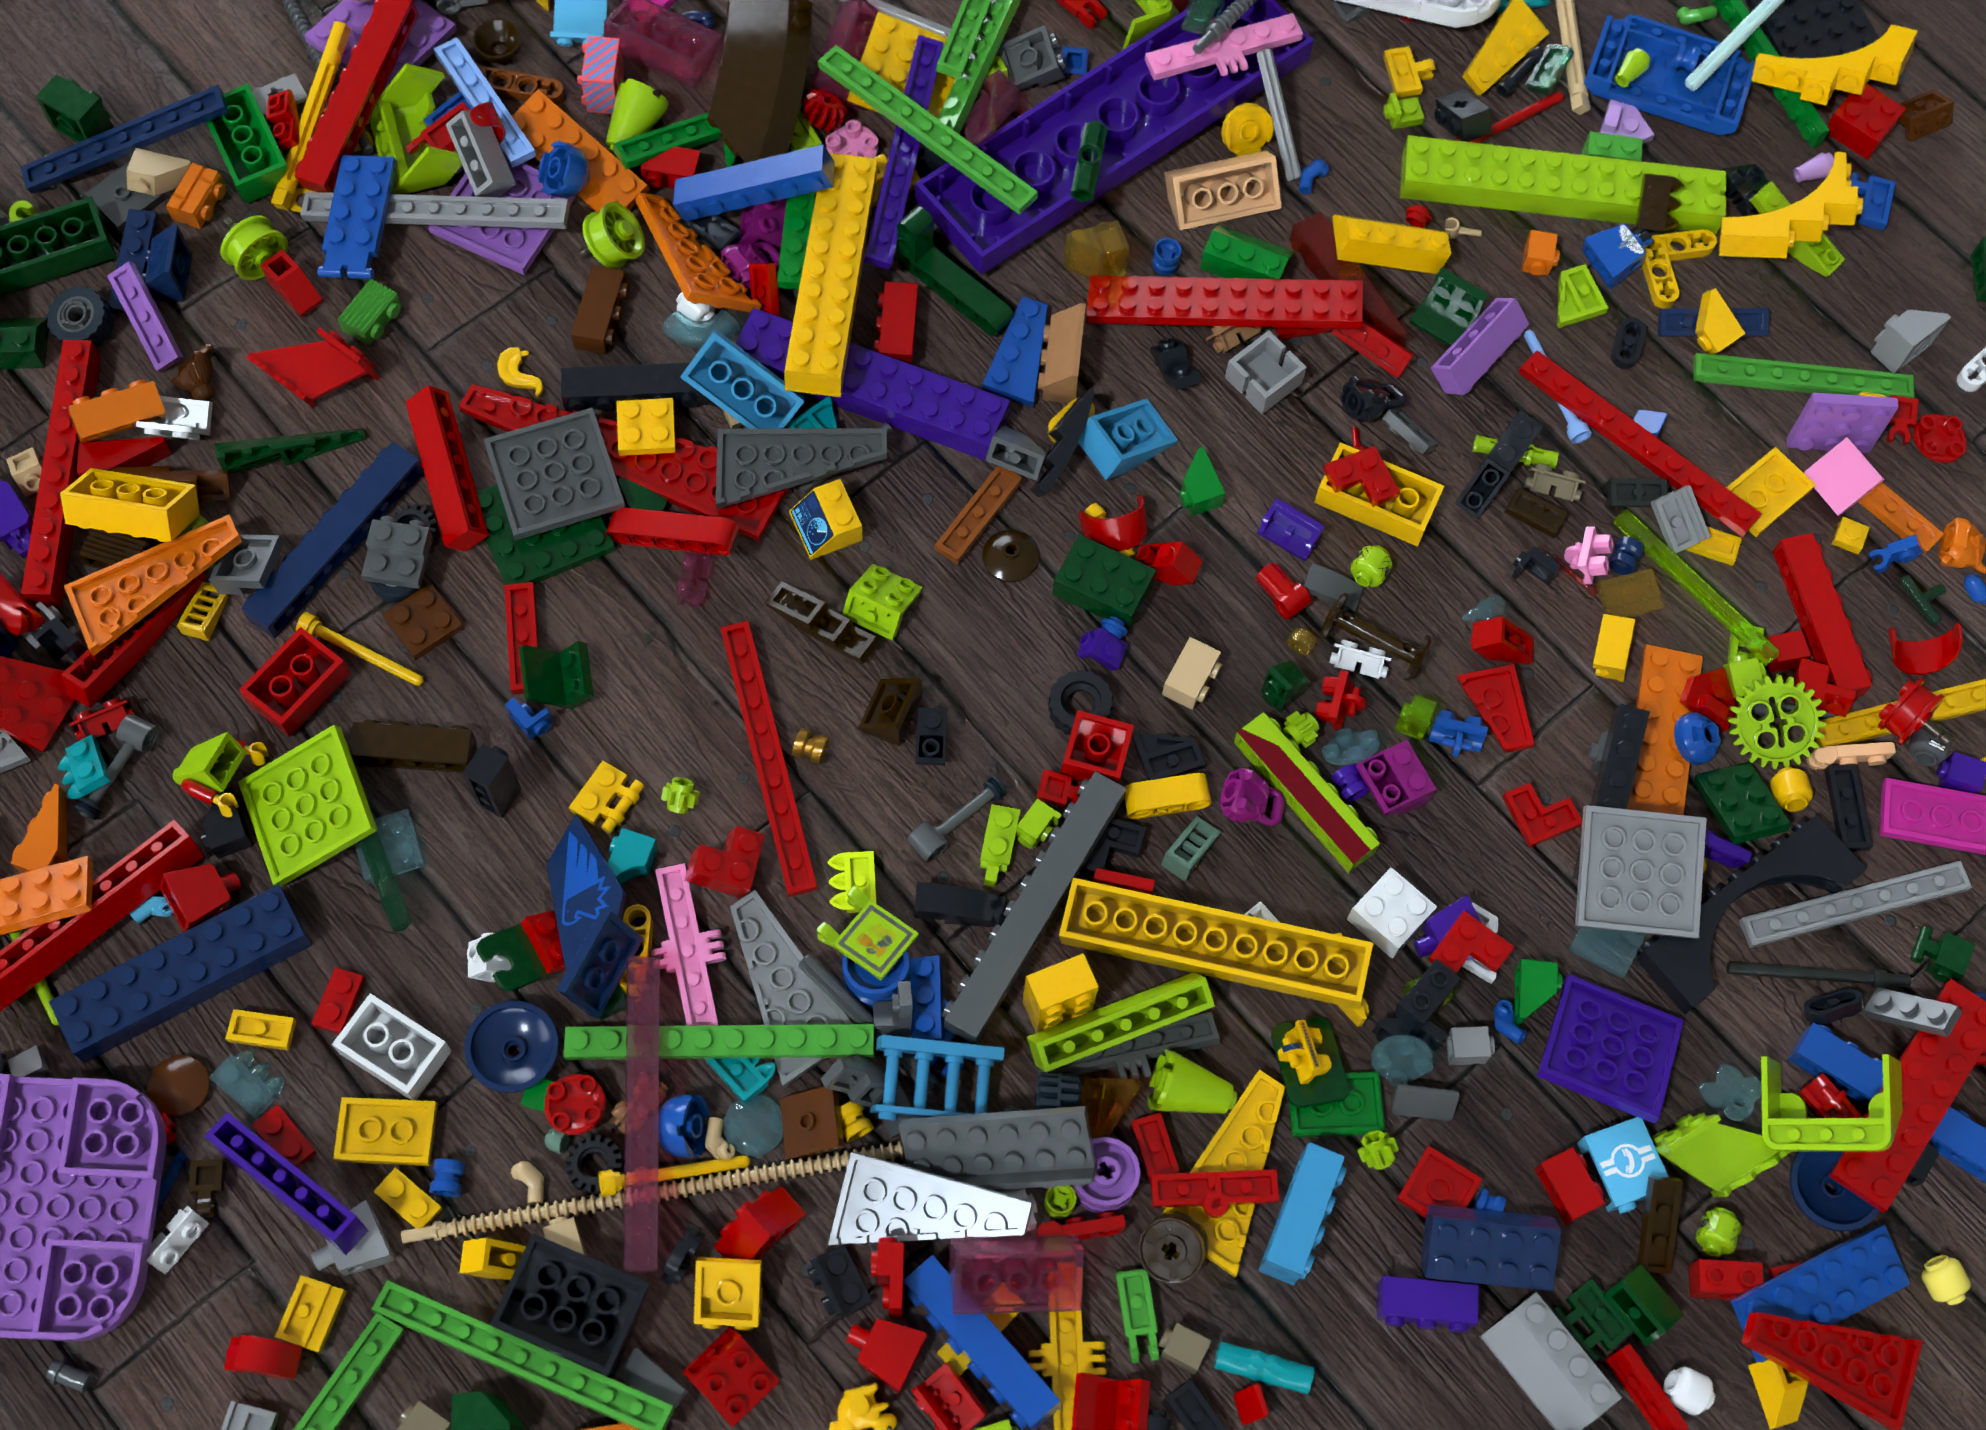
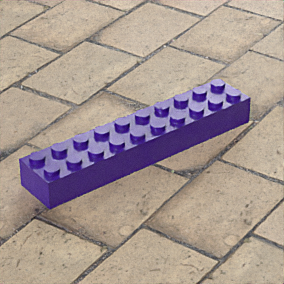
M753 308L735 344L785 381L784 370L793 322ZM853 343L849 345L841 397L829 396L833 406L883 424L887 422L891 427L984 461L992 437L1002 426H1005L1009 418L1010 400ZM801 393L820 401L828 397L826 395Z

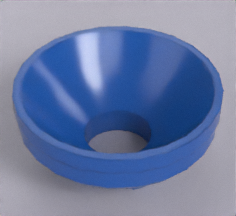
M1693 712L1680 716L1675 724L1674 738L1676 746L1687 762L1693 765H1702L1713 760L1721 742L1719 728L1713 721L1702 713ZM1705 729L1708 734L1709 741L1706 739Z

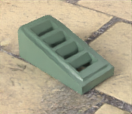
M1196 816L1165 853L1161 864L1162 867L1181 880L1186 881L1217 840L1221 831ZM1194 830H1197L1198 832L1206 836L1208 839H1203L1202 837L1194 833ZM1189 839L1198 846H1200V849L1187 840ZM1182 848L1183 850L1191 854L1193 857H1190L1180 849Z

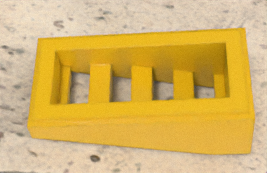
M202 581L179 620L177 627L183 635L210 641L230 594H219L217 598L206 596L207 591L218 592L211 583ZM203 601H206L209 603H213V606H205L202 605ZM199 610L208 612L207 616L198 614ZM195 619L203 621L202 624L194 623Z

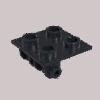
M1756 164L1723 168L1722 171H1726L1725 193L1728 195L1727 197L1733 199L1732 204L1737 205L1736 209L1742 217L1756 215V208L1750 200L1769 183L1764 176L1763 170Z

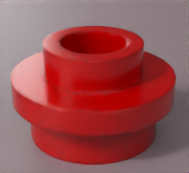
M1421 205L1410 206L1405 212L1407 215L1405 218L1406 222L1415 227L1425 228L1426 224H1429L1432 219L1429 210Z

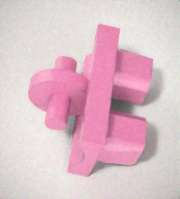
M1595 526L1586 527L1583 543L1577 542L1575 546L1566 548L1564 559L1570 564L1572 569H1579L1583 572L1584 584H1593L1594 576L1608 575L1607 556H1599V554L1613 553V539L1610 534L1597 535Z

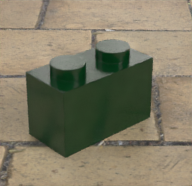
M1641 1264L1604 1294V1297L1646 1347L1666 1333L1684 1316Z

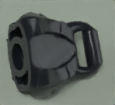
M1353 375L1344 384L1340 399L1343 404L1342 407L1350 416L1359 422L1365 423L1386 414L1389 409L1404 405L1407 395L1394 384H1378L1372 379L1366 380Z

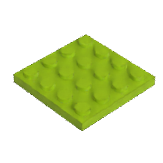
M332 725L238 781L274 886L287 884L378 831L342 729L337 725Z

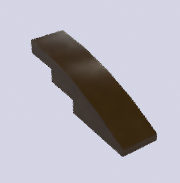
M782 581L765 601L766 606L793 625L862 665L879 644L876 636L855 627L851 619L828 609L824 601Z

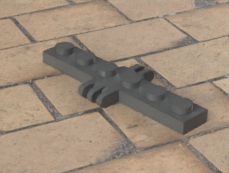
M1212 1012L1186 1017L1048 1072L1081 1075L1116 1067L1120 1083L1127 1082V1074L1125 1072L1127 1070L1130 1071L1132 1080L1139 1079L1137 1068H1142L1144 1078L1151 1077L1147 1060L1158 1058L1160 1054L1166 1056L1165 1049L1181 1053L1220 1044V1036ZM1036 1066L1039 1075L1042 1070Z

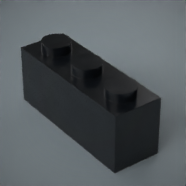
M482 744L462 774L477 805L503 818L522 789L517 780L518 776L515 774L513 765L508 758V753L497 746L490 748Z

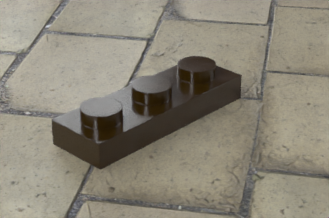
M1648 1176L1637 1266L1641 1264L1650 1273L1671 1274L1683 1181L1679 1178Z

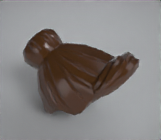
M204 344L198 351H194L191 358L178 367V375L170 380L178 388L191 392L193 400L208 401L215 395V390L210 385L212 375L211 357L215 353L213 345Z

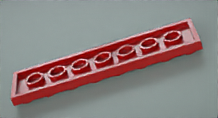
M1952 979L1946 982L1935 1000L1957 1005L1962 1012L1950 1035L1944 1037L1917 1030L1899 1059L1901 1061L1902 1115L1892 1145L1887 1150L1881 1152H1842L1828 1175L1882 1213L1886 1212L1891 1206L1986 1047V1001ZM1869 1110L1864 1118H1869Z

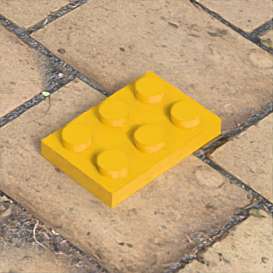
M1775 447L1726 488L1762 514L1749 530L1750 533L1757 537L1810 493L1816 484Z
M342 1097L333 1160L335 1162L430 1166L437 1102Z

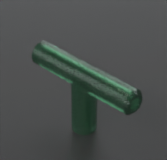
M1910 575L1903 576L1899 582L1930 624L1935 625L1939 623L1941 617L1929 601L1945 594V586L1937 584L1921 592Z

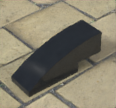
M917 882L915 918L945 920V924L995 927L996 924L1001 926L1005 920L1003 914L1006 909V897L963 887Z

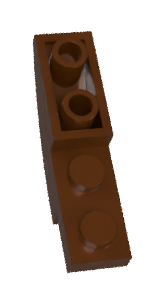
M170 466L110 468V471L194 484L196 485L199 506L202 500H230L231 498L228 470L171 471Z

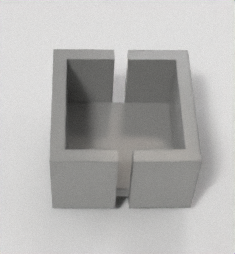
M1269 330L1230 359L1225 378L1241 394L1245 391L1247 392L1245 398L1261 414H1264L1299 387L1303 382L1307 368L1291 351L1285 354L1283 366L1281 367L1280 364L1282 363L1286 346Z

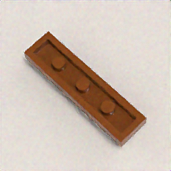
M997 465L936 542L934 550L958 565L1021 485L1022 477L1013 471Z

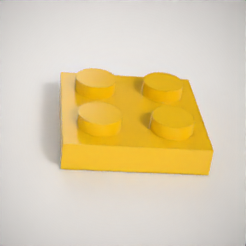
M673 398L617 401L619 456L676 453Z

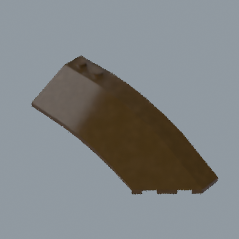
M728 0L726 28L721 62L709 116L706 120L712 128L716 127L725 136L723 142L735 157L740 155L745 163L788 153L799 113L809 60L813 2L809 0Z

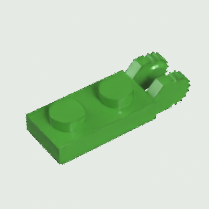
M1145 1269L1116 1272L1115 1279L1125 1338H1128L1131 1363H1139L1140 1358L1136 1337L1146 1335L1148 1354L1151 1361L1159 1360L1156 1339L1158 1331L1148 1273Z

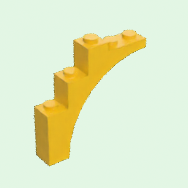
M1891 25L1887 32L1874 43L1850 53L1831 57L1788 58L1759 53L1755 61L1751 81L1801 93V100L1827 105L1835 89L1861 95L1869 79L1896 85L1912 54L1918 30Z
M1835 152L1834 163L1827 178L1815 191L1802 200L1765 214L1745 217H1722L1719 256L1787 258L1788 247H1793L1794 241L1821 242L1822 231H1827L1828 225H1855L1856 214L1862 213L1863 198H1858V187L1851 186V163H1846V152Z

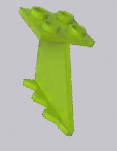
M1705 1113L1694 1117L1692 1114H1688L1675 1122L1677 1127L1669 1132L1663 1130L1651 1137L1657 1153L1711 1188L1713 1197L1729 1196L1734 1189L1754 1180L1757 1174L1774 1167L1783 1157L1792 1152L1776 1151L1765 1144L1762 1135L1719 1124L1718 1122L1721 1121L1719 1115L1706 1116Z

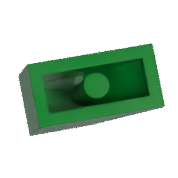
M1204 447L1198 448L1184 477L1181 492H1179L1180 502L1183 508H1188L1191 517L1221 507L1225 497L1224 489Z
M1521 959L1516 965L1513 1009L1515 1025L1520 1026L1548 1003L1557 991L1561 990L1562 974L1558 973V963Z

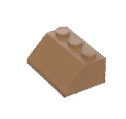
M1080 303L1052 314L1050 326L1045 325L1043 342H1048V349H1042L1040 365L1046 366L1045 373H1039L1038 389L1043 390V401L1070 403L1076 398L1086 304Z

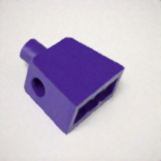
M1468 895L1457 900L1426 921L1423 926L1426 936L1414 941V948L1420 958L1433 953L1463 911L1481 922ZM1469 956V957L1467 958V960L1474 959V958H1473L1472 956Z

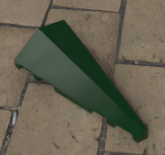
M359 428L214 443V448L223 471L228 470L230 475L278 458H282L285 466L366 440L367 437L364 429Z

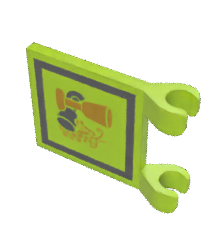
M853 887L847 893V902L852 907L861 910L841 935L827 923H822L817 928V937L821 942L834 947L882 981L916 940L919 933L871 901L861 890Z

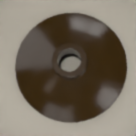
M1004 530L988 539L983 548L982 558L986 570L994 578L1004 582H1018L1028 578L1035 571L1039 561V551L1036 543L1027 534L1016 530ZM1013 549L1016 553L1008 554L1006 550Z

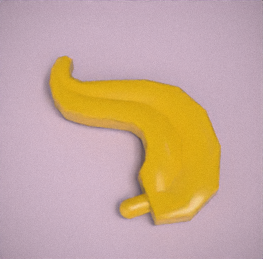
M509 347L503 351L497 362L498 374L501 380L506 385L514 388L536 390L535 396L540 397L544 390L540 378L519 371V367L523 363L522 357L528 356L529 351H520V347Z

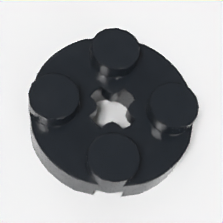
M691 1222L684 1230L686 1233L683 1239H679L663 1269L664 1273L660 1276V1281L671 1286L672 1283L678 1285L680 1280L683 1279L691 1264L686 1261L688 1255L693 1257L706 1236L700 1232L701 1227Z

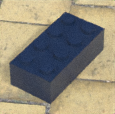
M1428 1204L1420 1265L1425 1278L1553 1291L1561 1229L1555 1218L1550 1216Z

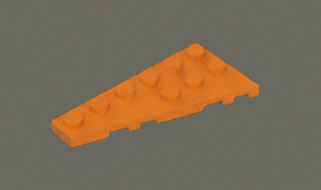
M642 192L638 193L635 202L687 301L693 304L702 303L716 308H728L750 313L753 308L761 309L762 305L757 299L751 300L746 295L748 289L742 283H736L729 277L731 271L706 244L701 246L696 241L697 234L693 229H687L679 222L681 216L663 197Z
M230 514L182 534L171 542L159 544L64 585L87 646L93 656L242 542Z

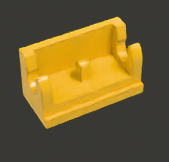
M1603 614L1593 661V668H1596L1595 675L1624 682L1634 634L1635 619Z

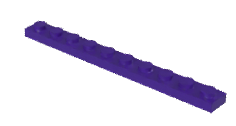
M918 35L904 95L928 111L937 73L936 67L944 42ZM897 125L863 260L865 263L885 269H890L897 243V224L903 218L920 145L918 140Z

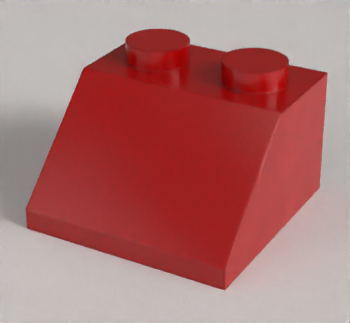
M1077 710L1061 774L1083 782L1085 778L1090 780L1096 771L1119 784L1134 725Z

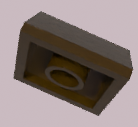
M919 678L880 679L858 729L861 732L900 746L922 698V680Z

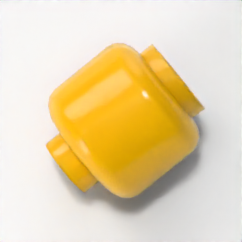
M1785 767L1780 769L1770 780V789L1774 799L1781 809L1788 812H1798L1805 809L1813 798V790L1805 771Z

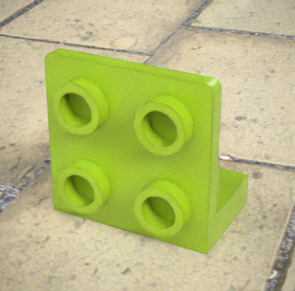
M872 564L849 589L842 615L862 627L893 640L897 636L904 612L919 596L922 587L910 579L900 577L888 571L885 567Z

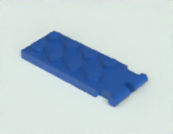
M342 155L322 251L326 255L324 266H318L317 269L319 277L343 278L345 270H347L348 278H374V270L370 267L372 258L379 255L397 168L395 157Z

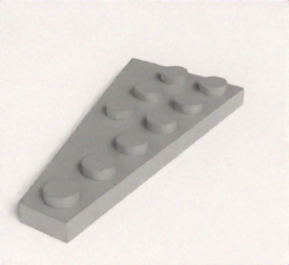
M756 890L730 906L764 1025L852 1024L843 1010L799 968L798 965L804 958ZM774 1058L782 1087L785 1088L826 1058Z

